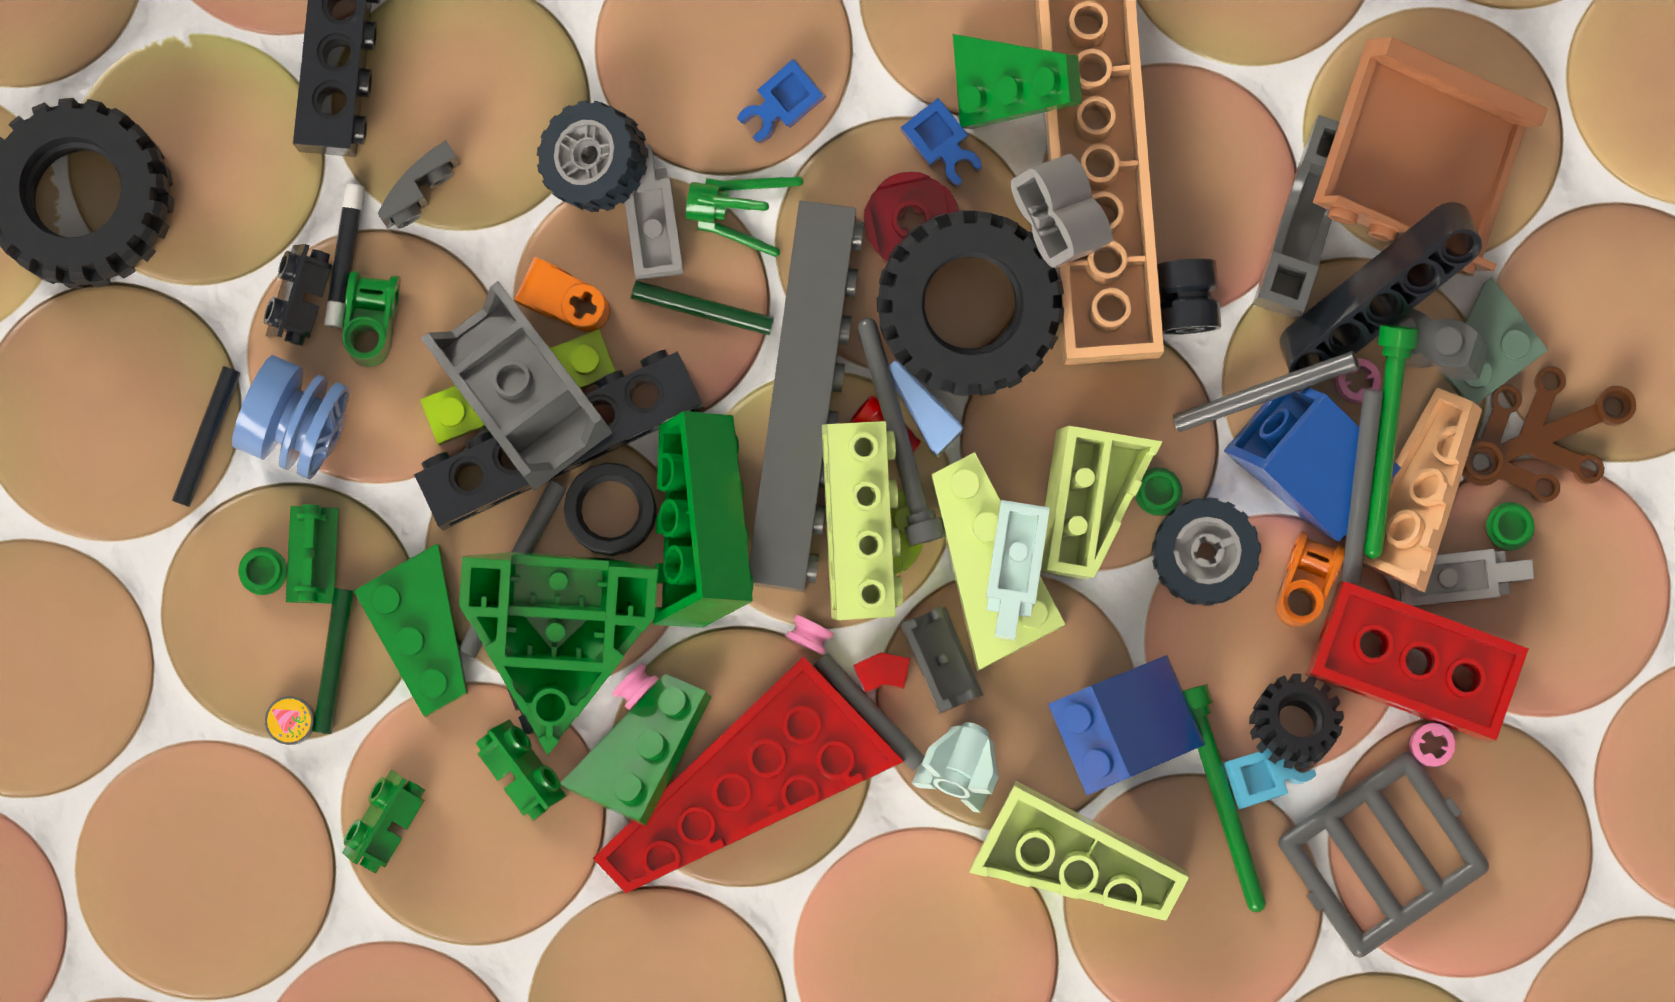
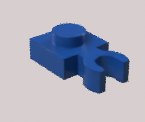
M792 59L757 89L765 101L760 106L751 105L744 108L739 113L737 119L740 123L746 124L751 118L760 116L763 126L753 136V139L758 143H762L772 137L778 120L781 119L787 127L791 128L823 101L826 96L802 66Z
M939 98L901 126L902 133L929 167L940 159L945 163L946 178L954 187H960L963 182L955 172V166L958 163L967 162L976 172L982 169L981 161L974 152L960 148L959 144L968 138V134Z

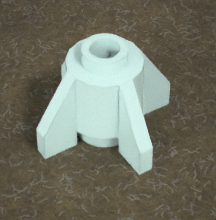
M964 722L962 726L950 727L946 734L929 746L923 762L918 766L912 784L917 788L936 789L937 787L946 794L961 798V801L973 812L981 813L988 794L993 793L999 778L995 744L989 738V732L985 728L970 722Z

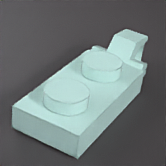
M1005 500L1000 502L986 598H988L987 610L998 612L995 638L1014 640L1019 615L1031 617L1032 605L1034 606L1036 603L1050 507Z

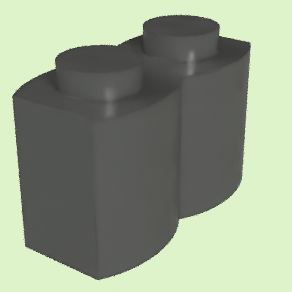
M1416 309L1410 310L1393 324L1395 326L1419 329L1417 349H1412L1411 358H1406V366L1414 368L1434 366L1442 374L1458 380H1475L1480 378L1490 346L1470 325L1454 319H1437L1432 321L1426 314Z

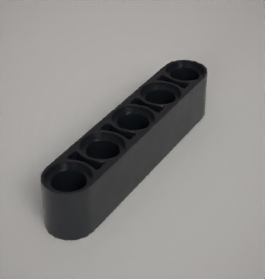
M1448 202L1436 207L1288 326L1281 334L1279 342L1289 373L1350 351H1354L1355 354L1379 336L1380 325H1393L1471 263L1481 251L1482 240L1467 207L1457 202Z

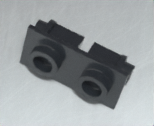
M307 244L293 245L291 252L286 251L278 268V278L282 279L278 296H273L270 299L264 314V324L268 325L266 337H282L283 332H287L284 341L298 346H303L305 338L310 339L319 306L305 302L303 298L305 292L323 297L332 265L328 263L330 254L312 249L309 257L307 253L310 245Z

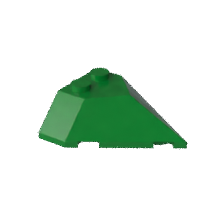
M516 552L462 556L459 606L483 643L484 649L523 715L526 716L547 756L559 742L560 737L570 724L580 715L625 657V653L639 635L645 631L655 618L658 568L609 558Z

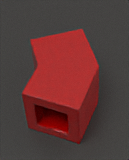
M880 652L854 664L853 667L865 693L883 685L904 689L910 658Z

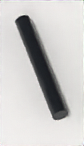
M222 367L172 498L173 502L187 507L191 506L241 374L234 369Z

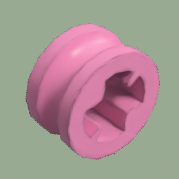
M1358 358L1359 369L1368 373L1365 381H1371L1369 389L1379 390L1381 376L1378 368L1371 361ZM1355 370V371H1352V372H1349V373H1350V374H1355L1358 370ZM1346 374L1336 377L1335 385L1339 395L1347 402L1354 404L1362 403L1363 392L1366 388H1361L1357 393H1354L1348 389L1351 381L1345 382Z
M795 615L793 621H795L796 626L794 630L787 631L785 637L816 653L824 655L826 652L824 642L827 639H832L834 633L808 619Z
M643 663L635 667L612 692L616 698L619 696L625 698V707L628 710H631L659 681L656 675L648 676L646 674V666Z
M1430 723L1422 725L1413 731L1409 739V750L1421 765L1436 767L1445 764L1451 759L1455 752V739L1447 727L1441 724ZM1426 732H1429L1432 737L1441 736L1444 740L1445 746L1439 747V750L1443 751V753L1438 758H1435L1432 753L1423 755L1420 750L1419 744L1425 743V740L1421 739V737Z

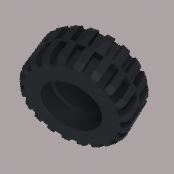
M74 98L59 99L58 106L49 107L45 102L32 107L33 116L26 120L21 116H17L8 124L13 129L5 140L0 137V247L20 266L40 279L52 284L57 282L64 284L68 288L83 289L84 284H92L98 288L110 285V278L117 275L125 279L136 272L133 265L139 260L144 259L146 262L150 260L156 253L152 248L158 237L164 239L170 227L165 223L167 213H173L174 198L170 195L169 187L173 185L171 171L165 166L163 161L165 159L164 155L149 135L128 115L117 108H107L102 102L87 99L85 103H78ZM79 151H92L107 158L119 174L121 194L116 210L103 226L90 234L74 238L58 235L49 230L37 214L35 202L38 184L45 171L61 157Z
M968 210L944 213L931 218V220L922 225H917L907 233L903 241L896 245L890 253L888 263L881 272L878 282L880 284L879 295L876 297L877 312L879 313L881 324L880 329L895 358L913 376L937 390L950 392L953 395L968 396L980 394L984 396L994 394L997 390L1005 387L1011 388L1022 382L1024 376L1031 371L1035 372L1043 364V357L1049 349H1053L1058 339L1056 333L1059 323H1063L1065 308H1062L1061 294H1064L1062 280L1058 278L1056 269L1050 267L1041 256L1034 241L1033 233L1021 227L1019 223L1007 217L982 211ZM964 257L983 258L997 265L1007 275L1015 295V310L1006 331L992 343L978 348H960L942 340L933 331L925 312V294L934 274L945 264Z

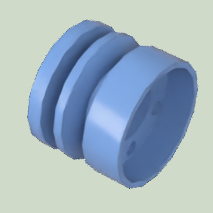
M271 355L259 369L242 404L232 436V447L265 460L278 443L282 444L279 455V467L289 470L299 458L297 474L311 480L322 466L324 460L330 456L339 439L345 422L350 388L336 382L326 394L328 379L322 375H317L306 390L302 391L304 369Z

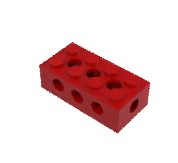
M1344 581L1337 585L1305 675L1308 677L1309 675L1318 678L1317 680L1441 724L1477 739L1491 742L1497 741L1529 648ZM1365 632L1376 635L1381 642V651L1376 658H1369L1361 651L1360 639ZM1411 649L1419 650L1426 658L1427 666L1422 675L1412 673L1406 665V656ZM1457 666H1463L1471 673L1472 685L1467 692L1458 690L1453 684L1452 674Z

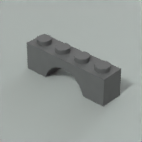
M1318 115L1311 126L1252 305L1294 319L1300 318L1305 311L1332 219L1328 217L1329 210L1314 204L1313 200L1339 125L1338 121Z

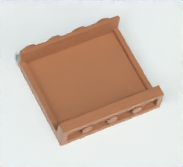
M1396 38L1367 39L1313 203L1328 209V217L1330 219L1355 226L1356 222L1369 227L1367 232L1369 236L1393 243L1441 204L1448 202L1461 203L1467 207L1482 240V248L1479 255L1457 274L1473 276L1475 271H1495L1496 264L1483 258L1525 127L1542 126L1548 108Z

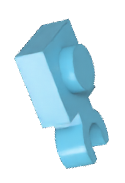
M1266 749L1262 754L1256 752L1223 763L1238 809L1288 794L1285 780L1292 784H1303L1312 780L1316 776V772L1311 770L1300 773L1294 766L1292 769L1284 768L1285 759L1280 758L1274 764L1268 760L1272 755L1269 749Z

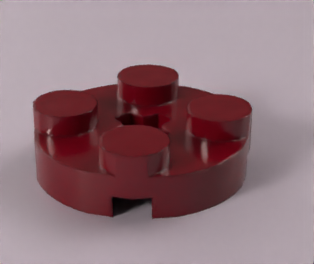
M902 172L885 179L871 195L864 210L865 235L871 248L885 263H888L889 255L895 246L899 245L909 232L907 227L900 228L897 220L904 218L905 209L913 208L916 215L924 214L926 222L935 216L959 211L951 191L937 180L930 178L929 175L921 172Z

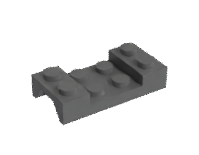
M499 281L490 286L483 308L453 331L428 332L421 337V340L534 491L612 434V431Z

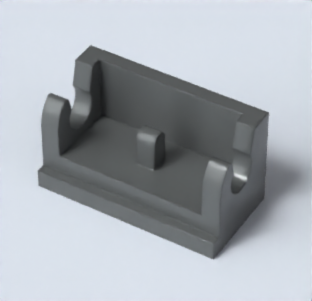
M945 607L936 608L925 615L901 623L902 631L938 714L983 696Z

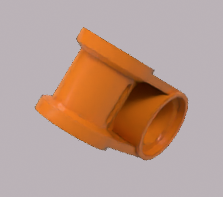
M536 257L533 258L513 300L550 319L554 318L584 332L601 329L608 321L610 315L609 303L598 289L573 277V275ZM590 297H592L591 303L597 308L594 315L586 313L580 319L581 314L575 309L577 303H587Z
M1300 530L1291 550L1285 569L1286 574L1275 603L1277 616L1284 624L1289 627L1299 628L1308 625L1320 615L1330 588L1333 586L1341 568L1345 553L1344 546L1338 545L1336 548L1309 539L1308 533ZM1297 591L1308 596L1311 601V611L1308 615L1299 616L1290 610L1288 606V596L1290 593Z

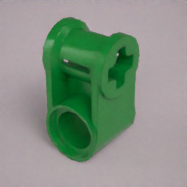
M351 271L349 274L346 291L343 344L351 358L359 365L374 367L383 363L389 355L394 319L397 315L400 298V276H391L389 280L361 277L360 272ZM366 331L377 333L379 335V342L374 350L362 353L355 349L356 338L361 333Z

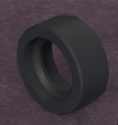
M606 462L590 466L575 477L566 492L563 510L567 527L582 546L596 554L616 556L631 552L645 542L654 527L657 507L653 491L640 473L623 464ZM606 481L621 482L629 487L637 497L639 505L638 518L632 529L621 536L613 538L602 537L592 532L584 522L582 515L583 499L588 491L598 483Z

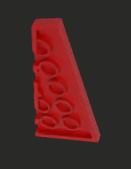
M803 656L665 788L646 826L632 820L592 859L625 893H628L904 761Z

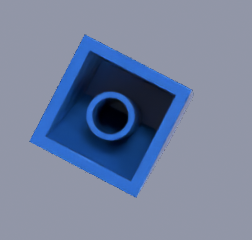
M1309 387L1265 402L1225 448L1224 452L1318 532L1337 541H1340L1343 536L1347 535L1359 426L1326 394ZM1395 461L1393 463L1392 478L1401 469Z
M1168 655L1048 704L1086 795L1206 745Z

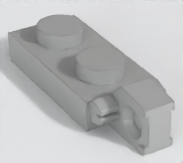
M651 144L645 145L648 148V158H646L645 165L647 170L639 182L641 185L637 191H633L630 194V199L625 202L636 281L684 274L671 180L667 176L666 168L655 169Z
M1494 549L1440 554L1436 556L1425 593L1398 581L1400 601L1417 607L1499 598L1500 595L1510 594L1509 583L1534 579L1532 560L1506 562L1505 551L1495 552Z

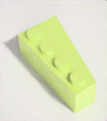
M975 452L932 474L933 492L939 516L942 518L945 528V540L978 672L1061 629L1065 622L1043 580L1039 577L1036 603L1034 606L1032 605L1031 617L1019 615L1015 639L1007 640L994 637L998 612L987 610L988 598H986L1001 501Z
M1015 781L969 873L985 877L990 876L1026 887L1031 886L1074 899H1084L1164 921L1168 919L1189 879L1188 870L1018 781Z

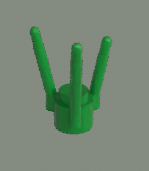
M801 177L723 181L706 178L705 184L691 182L686 202V219L699 221V231L713 232L757 251L777 257L780 255V250L777 247L717 222V219L726 220L728 208L767 211L769 209V204L765 201L733 198L726 191L801 186L804 180Z

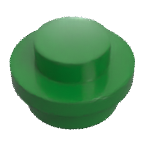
M1156 467L1146 470L1141 480L1142 484L1136 496H1134L1136 503L1144 512L1150 515L1162 516L1172 512L1179 505L1183 491L1179 478L1172 471L1165 468Z
M1506 502L1491 510L1486 519L1485 529L1493 545L1502 550L1513 551L1529 543L1534 534L1535 524L1527 508L1518 503Z
M254 548L247 552L240 561L238 568L239 579L242 585L251 593L270 595L278 591L285 583L287 564L282 555L271 548Z

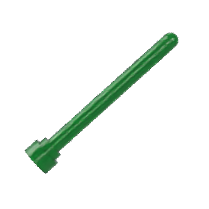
M1380 325L1378 345L1383 346L1382 355L1386 356L1364 550L1365 555L1371 559L1380 557L1384 548L1406 358H1411L1412 349H1417L1419 329Z
M1208 684L1200 685L1183 691L1206 744L1197 749L1247 907L1252 912H1261L1266 906V900L1207 716L1211 714L1209 704L1213 703Z

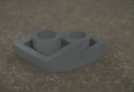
M447 140L431 149L415 162L393 186L378 211L379 217L387 228L395 224L398 229L404 228L418 220L423 215L420 209L429 205L419 188L426 184L430 188H434L454 176L453 168L460 165Z

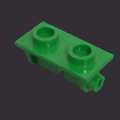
M312 504L290 506L286 602L332 604L336 580L339 508L321 507V505Z
M510 719L487 731L488 734L475 743L480 749L477 755L482 759L497 781L510 772L515 776L516 779L506 786L504 790L523 816L528 814L532 821L548 811L549 807L567 797L560 787V780L556 773L550 767L543 765L532 750L531 741L527 734L521 728L514 726Z
M392 769L386 778L382 777L376 782L369 795L368 801L371 803L362 820L357 819L352 823L344 838V845L346 847L342 853L356 865L364 856L360 865L375 874L380 866L386 868L402 840V837L388 830L391 822L393 821L401 827L408 829L425 801L421 797L426 789L410 780L403 788L407 780Z

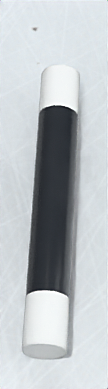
M345 184L324 326L343 328L347 284L353 266L364 194V186Z

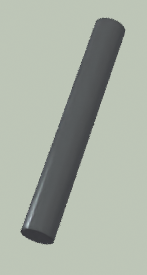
M828 652L814 664V667L892 748L911 771L915 770L923 762L925 756Z

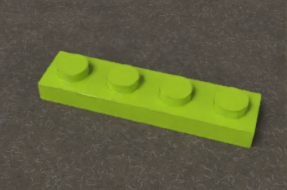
M599 329L550 348L581 390L597 384V380L615 372L614 365ZM456 385L420 399L439 446L486 428Z

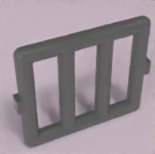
M1403 752L1284 833L1278 841L1280 849L1310 891L1306 895L1317 912L1321 909L1323 910L1351 953L1359 958L1366 956L1486 874L1489 870V862L1457 817L1462 814L1451 797L1447 799L1443 797L1424 767L1411 752ZM1404 775L1408 778L1465 861L1463 866L1444 879H1441L1382 793L1383 789ZM1366 802L1426 890L1403 907L1342 820V817ZM1325 829L1386 917L1363 934L1302 847L1304 843Z

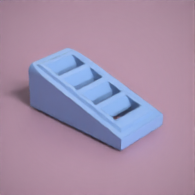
M894 361L889 365L894 387L931 453L937 458L962 434L963 425L899 361Z

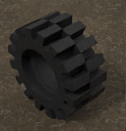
M1292 674L1288 681L1285 675L1279 677L1274 684L1270 683L1253 706L1252 709L1254 711L1249 719V724H1255L1250 731L1252 740L1256 738L1261 739L1256 747L1261 754L1266 749L1272 752L1268 759L1272 763L1276 764L1279 758L1285 759L1284 768L1292 769L1296 762L1299 763L1300 769L1307 768L1312 761L1314 764L1321 761L1341 735L1343 726H1340V723L1344 720L1343 711H1336L1341 702L1337 695L1331 699L1326 696L1331 690L1326 683L1320 690L1314 687L1318 678L1309 675L1305 682H1301V674ZM1287 706H1296L1307 712L1313 720L1312 733L1305 737H1298L1285 730L1279 718L1281 709Z

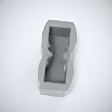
M1071 153L1031 167L1011 180L1015 202L1023 216L1032 224V233L1036 246L1050 267L1055 268L1092 254L1113 241L1107 216L1101 206L1092 198L1086 172Z

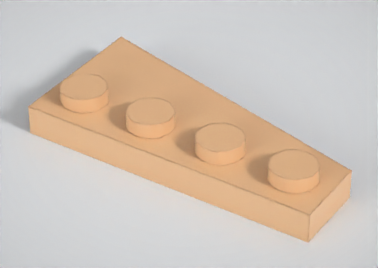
M1436 388L1395 461L1401 469L1392 478L1383 553L1376 559H1371L1364 553L1363 566L1425 593L1482 409L1473 401Z

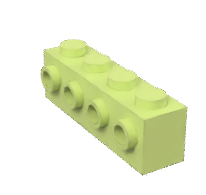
M886 421L823 424L822 441L831 618L835 620L896 617L895 606H902L903 587L901 577H894L893 557H900L899 529L891 528L890 509H897L898 489L896 480H889L888 460H895L896 454L894 432L886 431Z

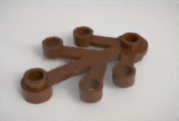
M1548 366L1539 371L1535 376L1534 385L1536 393L1518 437L1500 444L1510 414L1515 412L1522 402L1521 393L1516 387L1502 385L1491 395V414L1481 438L1472 440L1462 477L1467 482L1476 486H1488L1499 479L1528 491L1530 496L1539 503H1547L1554 500L1560 493V483L1554 475L1550 473L1536 475L1508 462L1527 454L1573 473L1575 479L1582 484H1593L1599 481L1604 474L1605 468L1602 460L1592 454L1580 455L1555 445L1553 442L1601 422L1610 426H1618L1627 422L1636 411V399L1629 389L1623 386H1611L1599 393L1594 405L1544 425L1556 394L1561 392L1566 384L1563 371L1557 367ZM1545 373H1552L1557 377L1558 386L1555 390H1548L1543 386L1542 377ZM1506 391L1512 394L1514 397L1512 408L1507 409L1500 406L1498 402L1500 392ZM1613 398L1619 401L1621 404L1619 415H1610L1606 411L1605 404L1608 399ZM1476 454H1484L1489 459V468L1486 471H1479L1474 467L1473 458ZM1584 461H1591L1595 464L1597 472L1593 478H1586L1581 473L1580 468ZM1541 479L1548 480L1552 484L1553 491L1548 497L1541 496L1537 492L1536 485Z

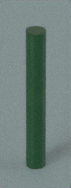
M635 281L631 294L632 300L770 336L774 323V317L639 281Z
M334 588L313 732L332 734L353 590Z

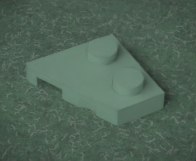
M1492 277L1483 283L1471 312L1464 322L1474 328L1490 346L1480 378L1475 380H1458L1442 374L1458 396L1471 400L1475 404H1478L1548 351Z

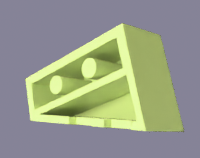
M1066 426L1056 430L1045 507H1050L1040 573L1079 580L1095 578L1122 524L1121 520L1133 496H1136L1142 484L1141 480L1163 441L1074 426Z

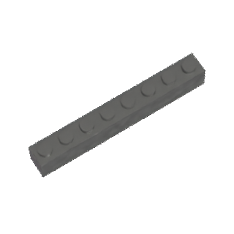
M799 200L749 560V568L753 576L754 586L805 593L806 582L816 583L819 554L810 553L813 534L822 535L826 510L825 506L817 505L819 486L825 487L822 425L838 423L839 411L830 410L832 391L842 392L845 364L836 363L839 344L848 345L852 317L844 316L843 309L845 297H855L858 269L849 268L851 251H861L865 223L856 221V208Z

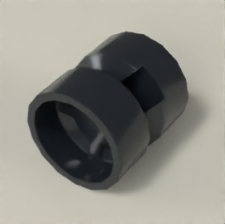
M1183 259L1157 264L1159 295L1164 297V301L1160 304L1162 334H1196L1221 329L1220 303L1211 294L1218 288L1216 260Z

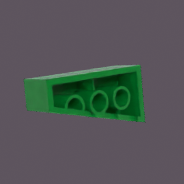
M683 411L659 426L657 489L665 491V501L661 505L659 515H656V534L664 536L663 563H655V568H658L657 584H662V607H655L653 625L703 628L753 602L754 580L750 573L747 549L749 533L745 526L742 502L744 487L740 480L737 455L739 440L735 434L734 418L732 415Z

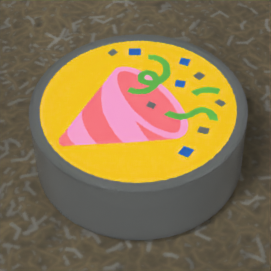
M292 696L282 697L274 701L266 712V730L275 741L281 744H300L312 734L315 714L306 701Z

